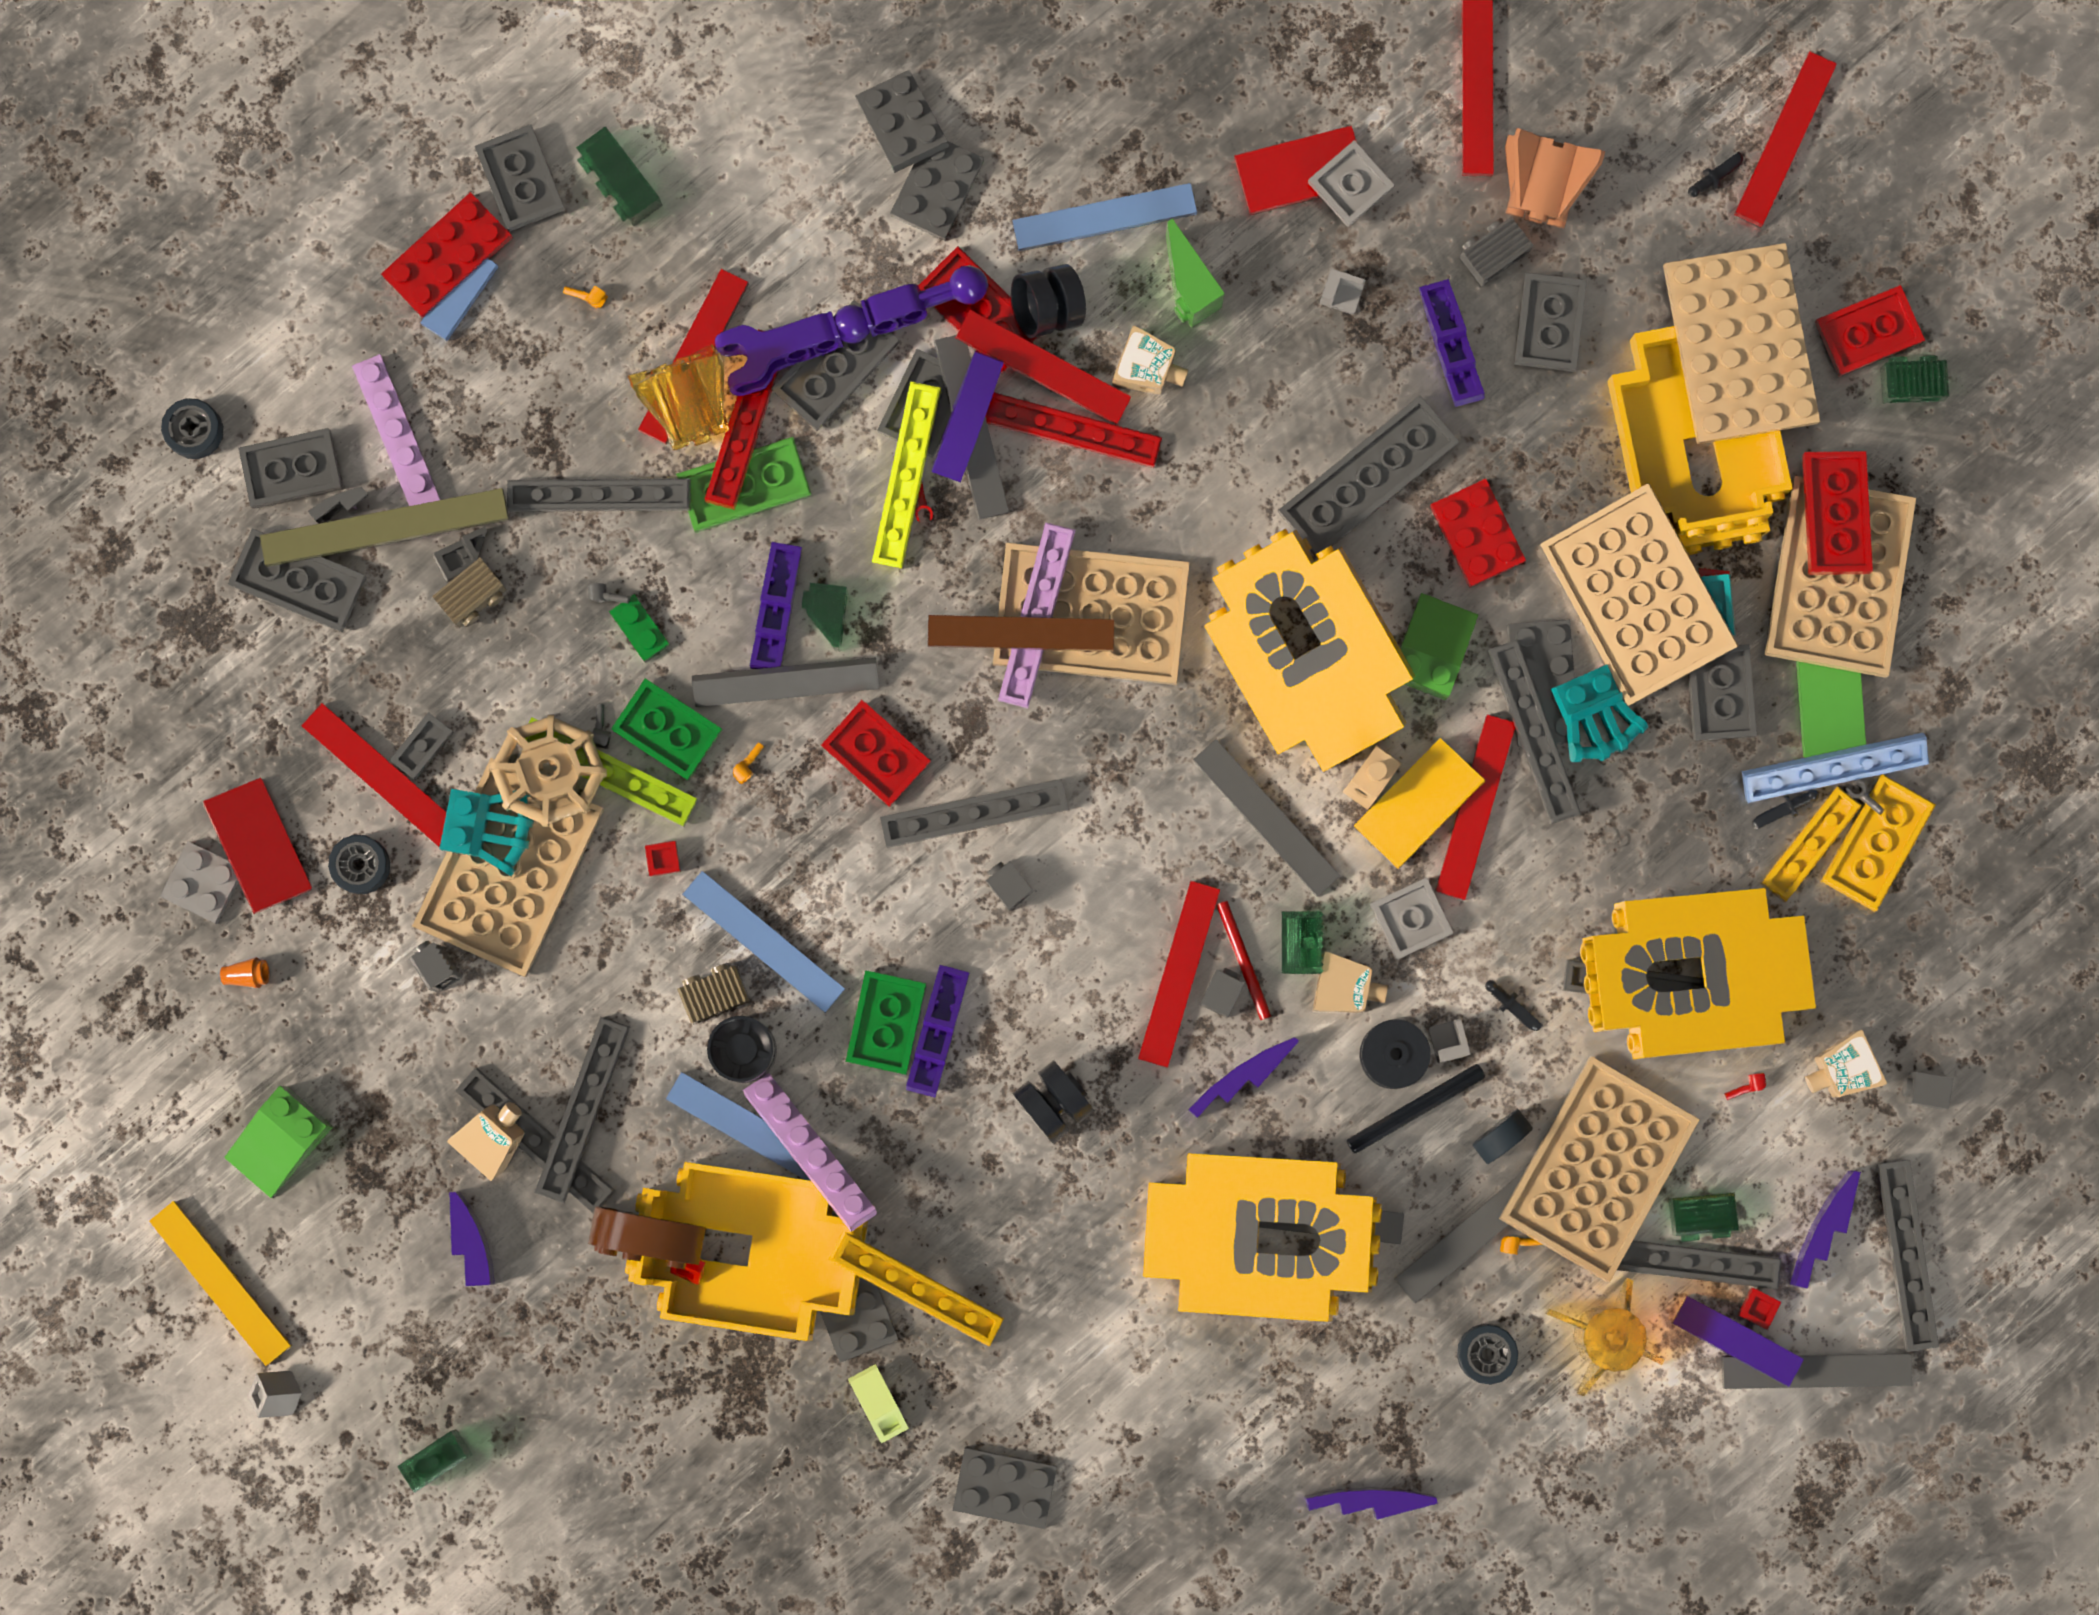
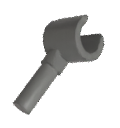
M593 583L588 585V597L591 600L600 603L606 601L630 603V596L606 593V584Z
M597 704L596 723L592 732L594 734L593 741L595 746L607 749L611 739V732L603 730L604 704Z
M1855 780L1854 783L1860 787L1861 793L1854 794L1848 788L1846 793L1854 800H1862L1881 815L1885 809L1866 793V785L1863 781Z

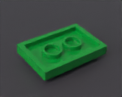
M646 678L611 728L613 732L688 781L723 731L722 728Z
M865 970L845 1062L907 1075L927 984Z

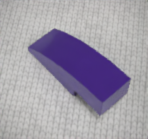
M449 1192L452 1255H464L465 1286L495 1284L493 1261L482 1226L462 1193Z

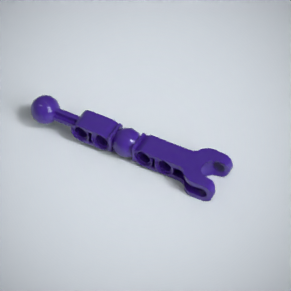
M972 265L961 266L954 271L949 282L920 291L919 286L916 284L903 285L860 301L862 307L855 304L845 305L838 309L834 316L829 311L828 313L817 314L764 332L757 331L753 327L746 325L726 330L715 338L717 351L725 357L737 355L747 357L743 367L730 373L727 381L729 391L736 396L761 391L767 387L774 373L780 369L830 353L839 347H844L842 341L849 344L859 343L867 337L869 332L874 337L919 323L927 317L926 309L953 299L964 304H975L984 297L988 282L985 274L979 268Z

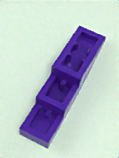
M1449 279L1419 287L1430 331L1455 407L1483 400L1485 393L1476 370V361L1467 338V329Z
M974 351L954 402L953 411L943 434L941 446L931 470L933 473L961 483L1004 361Z
M776 542L771 543L750 660V668L752 669L782 667L802 554V547Z
M939 965L906 1090L936 1098L968 982L969 972Z
M1293 1037L1262 1051L1240 1064L1212 1085L1188 1111L1198 1118L1217 1096L1225 1103H1228L1247 1081L1255 1088H1258L1295 1047L1299 1040Z
M1848 1171L1827 1197L1811 1224L1798 1254L1790 1285L1808 1289L1814 1260H1828L1834 1232L1847 1234L1861 1172Z
M1686 1296L1672 1322L1677 1327L1787 1387H1790L1804 1360L1689 1296Z
M1392 1488L1337 1489L1304 1496L1309 1511L1334 1504H1339L1342 1515L1372 1508L1374 1517L1377 1520L1438 1504L1437 1498L1434 1495Z

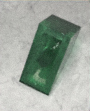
M810 583L809 591H803L802 609H807L808 618L834 651L841 652L848 589L845 586Z

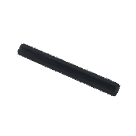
M1475 1064L1348 1138L1347 1144L1353 1153L1362 1151L1485 1078L1484 1071L1480 1065Z

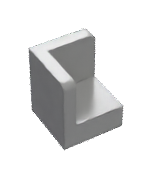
M1331 268L1319 304L1354 314L1366 280Z
M1461 1019L1429 1028L1437 1063L1471 1055Z
M292 1371L264 1372L256 1374L248 1397L258 1418L288 1416L294 1413L302 1392Z

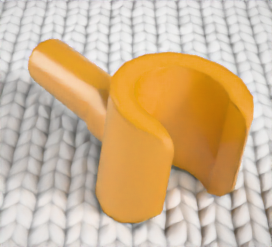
M567 286L563 290L564 294L581 298L594 308L602 307L608 298L605 292L597 286H594L589 294Z
M758 742L749 755L735 765L733 776L739 784L745 783L753 776L754 773L748 766L752 764L764 748L761 743Z
M1505 1236L1501 1240L1500 1252L1517 1255L1519 1245L1534 1246L1543 1244L1533 1238Z

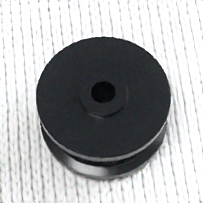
M1397 1019L1384 1021L1369 1030L1362 1040L1359 1051L1360 1064L1366 1076L1376 1085L1387 1089L1405 1088L1416 1083L1427 1071L1431 1057L1430 1045L1424 1033L1414 1024Z

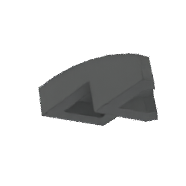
M362 487L346 490L327 498L308 512L318 524L327 522L344 507L353 515L358 510L356 505L365 499L368 494Z
M485 526L462 536L460 541L433 553V558L446 583L452 581L478 559L487 533Z

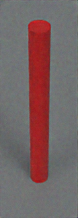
M1228 901L1221 902L1216 906L1259 1019L1261 1021L1272 1017Z

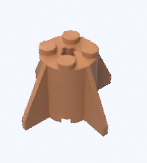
M1516 128L1515 135H1508L1505 145L1510 186V198L1506 214L1521 218L1525 214V221L1542 224V222L1548 220V225L1565 229L1570 207L1601 166L1605 151L1580 147L1566 142L1564 144L1554 141L1555 139L1538 136Z

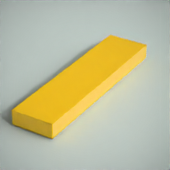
M1838 786L1835 787L1760 884L1784 903L1787 902L1862 805Z

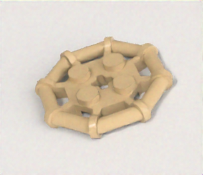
M548 714L547 718L517 728L511 727L507 730L508 735L494 762L489 765V772L493 773L503 800L502 807L506 811L512 810L542 824V827H548L550 823L579 813L586 814L590 810L589 805L602 779L607 777V769L603 767L593 741L594 734L590 730L584 731L561 721L551 714ZM547 731V737L529 743L524 739ZM554 731L575 741L571 744H563L553 737ZM516 744L522 748L519 760L517 759L516 763H507ZM583 747L590 766H580L576 755L577 750ZM544 763H549L551 767H557V770L553 771L552 776L542 775L539 772L543 770ZM506 773H516L521 787L514 793ZM580 776H590L581 796H579L574 789ZM525 795H529L534 800L542 801V810L524 803L520 799ZM567 796L573 801V803L549 811V805L552 801Z

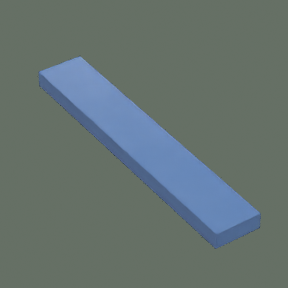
M1191 183L1019 218L1012 220L1018 251L1020 252L1169 221L1172 218L1174 220L1197 215V209Z
M1918 733L1742 771L1745 799L1750 803L1928 765L1927 737L1924 733Z
M703 871L700 872L682 894L825 1013L845 990V988Z
M681 1072L666 1100L802 1179L810 1180L762 1118Z

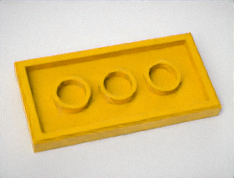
M1439 738L1366 812L1354 827L1399 870L1485 780L1448 744Z
M1884 774L1878 777L1869 793L1870 797L1885 809L1884 812L1879 815L1869 805L1863 804L1821 879V882L1874 912L1880 907L1936 806L1935 803Z

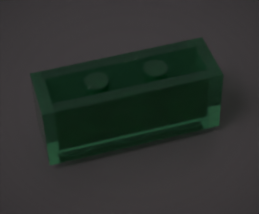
M606 126L576 147L580 155L577 162L587 175L590 172L595 175L598 181L594 184L604 198H607L609 195L616 203L612 208L623 222L628 219L634 227L663 206L660 197Z

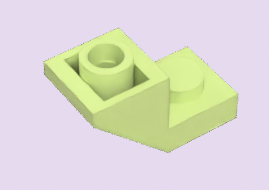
M876 1364L848 1378L881 1443L909 1429Z

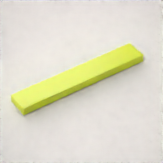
M910 381L874 549L873 563L903 569L941 388Z

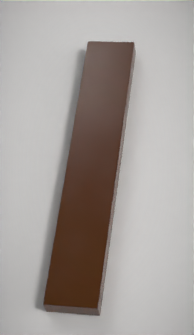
M928 615V647L1114 652V619Z

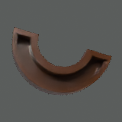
M595 1206L588 1244L593 1245L594 1251H597L599 1254L617 1256V1251L623 1252V1259L641 1261L642 1256L667 1260L666 1266L685 1269L686 1263L699 1265L706 1227Z

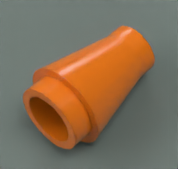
M257 957L230 966H223L220 970V978L223 985L260 988L269 982L270 977L267 961L260 960Z

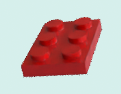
M1901 285L1815 320V325L1838 377L1925 341Z
M1486 478L1430 505L1469 588L1526 561Z
M863 700L856 705L821 744V747L889 808L931 763L922 752Z

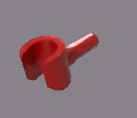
M921 482L915 517L920 522L918 512L921 509H927L930 512L931 521L933 511L927 506L923 482Z
M1765 1074L1748 1075L1749 1085L1724 1093L1727 1101L1745 1093L1763 1090L1766 1087Z

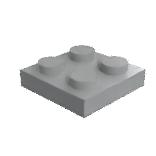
M1355 140L1308 180L1309 185L1347 227L1351 226L1395 186Z
M187 841L160 897L218 924L239 881L229 860Z
M1427 877L1370 904L1396 960L1453 934Z

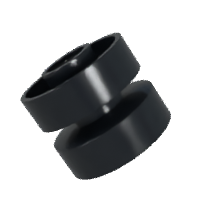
M1069 264L1045 268L1042 272L1036 270L1022 273L1013 278L1011 284L1012 309L1019 328L1028 338L1053 333L1054 330L1065 331L1077 328L1084 323L1086 317L1084 289L1078 274Z
M733 1016L723 1020L713 1029L708 1039L707 1054L711 1066L720 1076L737 1083H751L759 1080L771 1070L777 1056V1045L772 1032L763 1023L748 1016Z
M1053 1060L1038 1072L1046 1089L1041 1092L1034 1084L1027 1081L1012 1094L1054 1145L1069 1133V1129L1061 1117L1063 1114L1067 1113L1075 1122L1080 1124L1095 1110L1085 1098L1088 1094L1069 1071L1064 1072Z

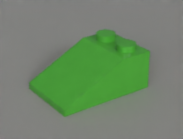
M1172 218L1167 222L1166 244L1174 302L1176 304L1174 311L1183 323L1187 321L1191 327H1194L1222 308L1225 293Z
M1421 593L1400 646L1403 655L1415 674L1413 680L1404 685L1447 700L1460 670L1479 614Z
M279 1086L257 1111L224 1158L266 1195L272 1198L331 1131L333 1126L289 1087Z

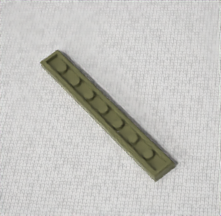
M500 488L260 535L264 563L265 566L269 567L509 520L504 490Z

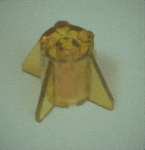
M713 344L689 356L676 359V362L667 365L665 363L654 369L628 375L631 387L636 392L639 400L664 427L673 451L688 446L691 441H693L694 446L707 443L712 440L710 434L719 435L730 430L723 411L724 362L721 354H716Z
M1625 1278L1613 1307L1606 1305L1593 1307L1584 1312L1578 1320L1549 1308L1545 1313L1574 1326L1573 1340L1580 1357L1589 1363L1577 1391L1582 1396L1586 1395L1605 1370L1613 1372L1629 1370L1639 1362L1641 1357L1659 1365L1664 1363V1359L1645 1350L1647 1343L1646 1328L1639 1318L1630 1312L1633 1280ZM1607 1334H1613V1341L1611 1343L1606 1339Z

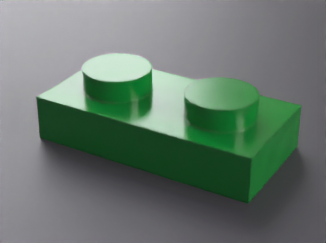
M635 594L630 596L629 604L620 603L609 611L645 663L670 646Z

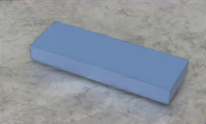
M488 258L484 260L424 316L420 322L422 326L448 341L498 269V265Z

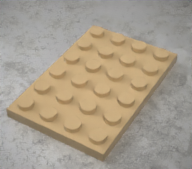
M1786 243L1665 263L1663 265L1697 444L1819 424L1820 417Z
M1794 476L1765 655L1887 678L1891 666L1916 498L1868 489L1873 572L1871 574L1809 575L1804 478Z
M1649 483L1540 544L1605 665H1608L1613 679L1620 692L1623 693V698L1628 706L1739 647Z
M1006 543L998 617L1021 616L1039 546ZM1070 550L1053 618L1114 619V652L1044 650L1039 670L1176 685L1189 562ZM994 649L993 666L1007 667L1012 649Z
M490 758L474 793L490 796L500 794L493 773L489 772V765L495 759ZM506 773L512 791L518 790L521 786L516 773ZM531 796L527 798L529 805L542 810V801L534 800ZM568 796L552 801L549 805V811L573 803V801ZM503 803L491 805L490 812L518 817V813L512 810L506 811L502 807ZM590 803V810L586 814H576L550 823L548 827H542L541 823L534 821L533 827L529 828L527 841H530L529 848L525 849L513 869L516 871L512 877L480 857L446 852L412 927L523 977H527L604 808ZM488 820L486 833L515 838L517 826ZM484 842L482 850L503 862L512 847Z
M1591 1056L1584 1065L1499 1219L1602 1280L1610 1282L1700 1119Z

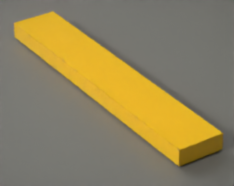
M172 1201L149 1220L151 1225L265 1366L270 1365L293 1346L176 1201Z
M847 1232L842 1233L829 1258L835 1264L986 1346L991 1345L1004 1320L1001 1316Z

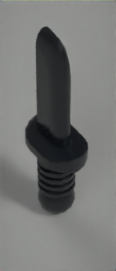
M1737 152L1714 170L1706 168L1703 171L1704 177L1689 187V196L1697 197L1699 193H1703L1711 186L1714 189L1721 186L1719 180L1741 165L1743 162L1742 154Z
M1809 790L1807 793L1795 797V799L1792 798V800L1789 795L1784 796V803L1758 815L1753 820L1755 830L1790 813L1793 818L1798 816L1799 814L1796 809L1816 801L1819 798L1818 792L1816 790Z
M1488 980L1485 983V989L1502 1003L1499 1010L1504 1012L1507 1009L1530 1030H1540L1543 1025L1515 1000L1519 995L1513 992L1509 996L1494 980Z

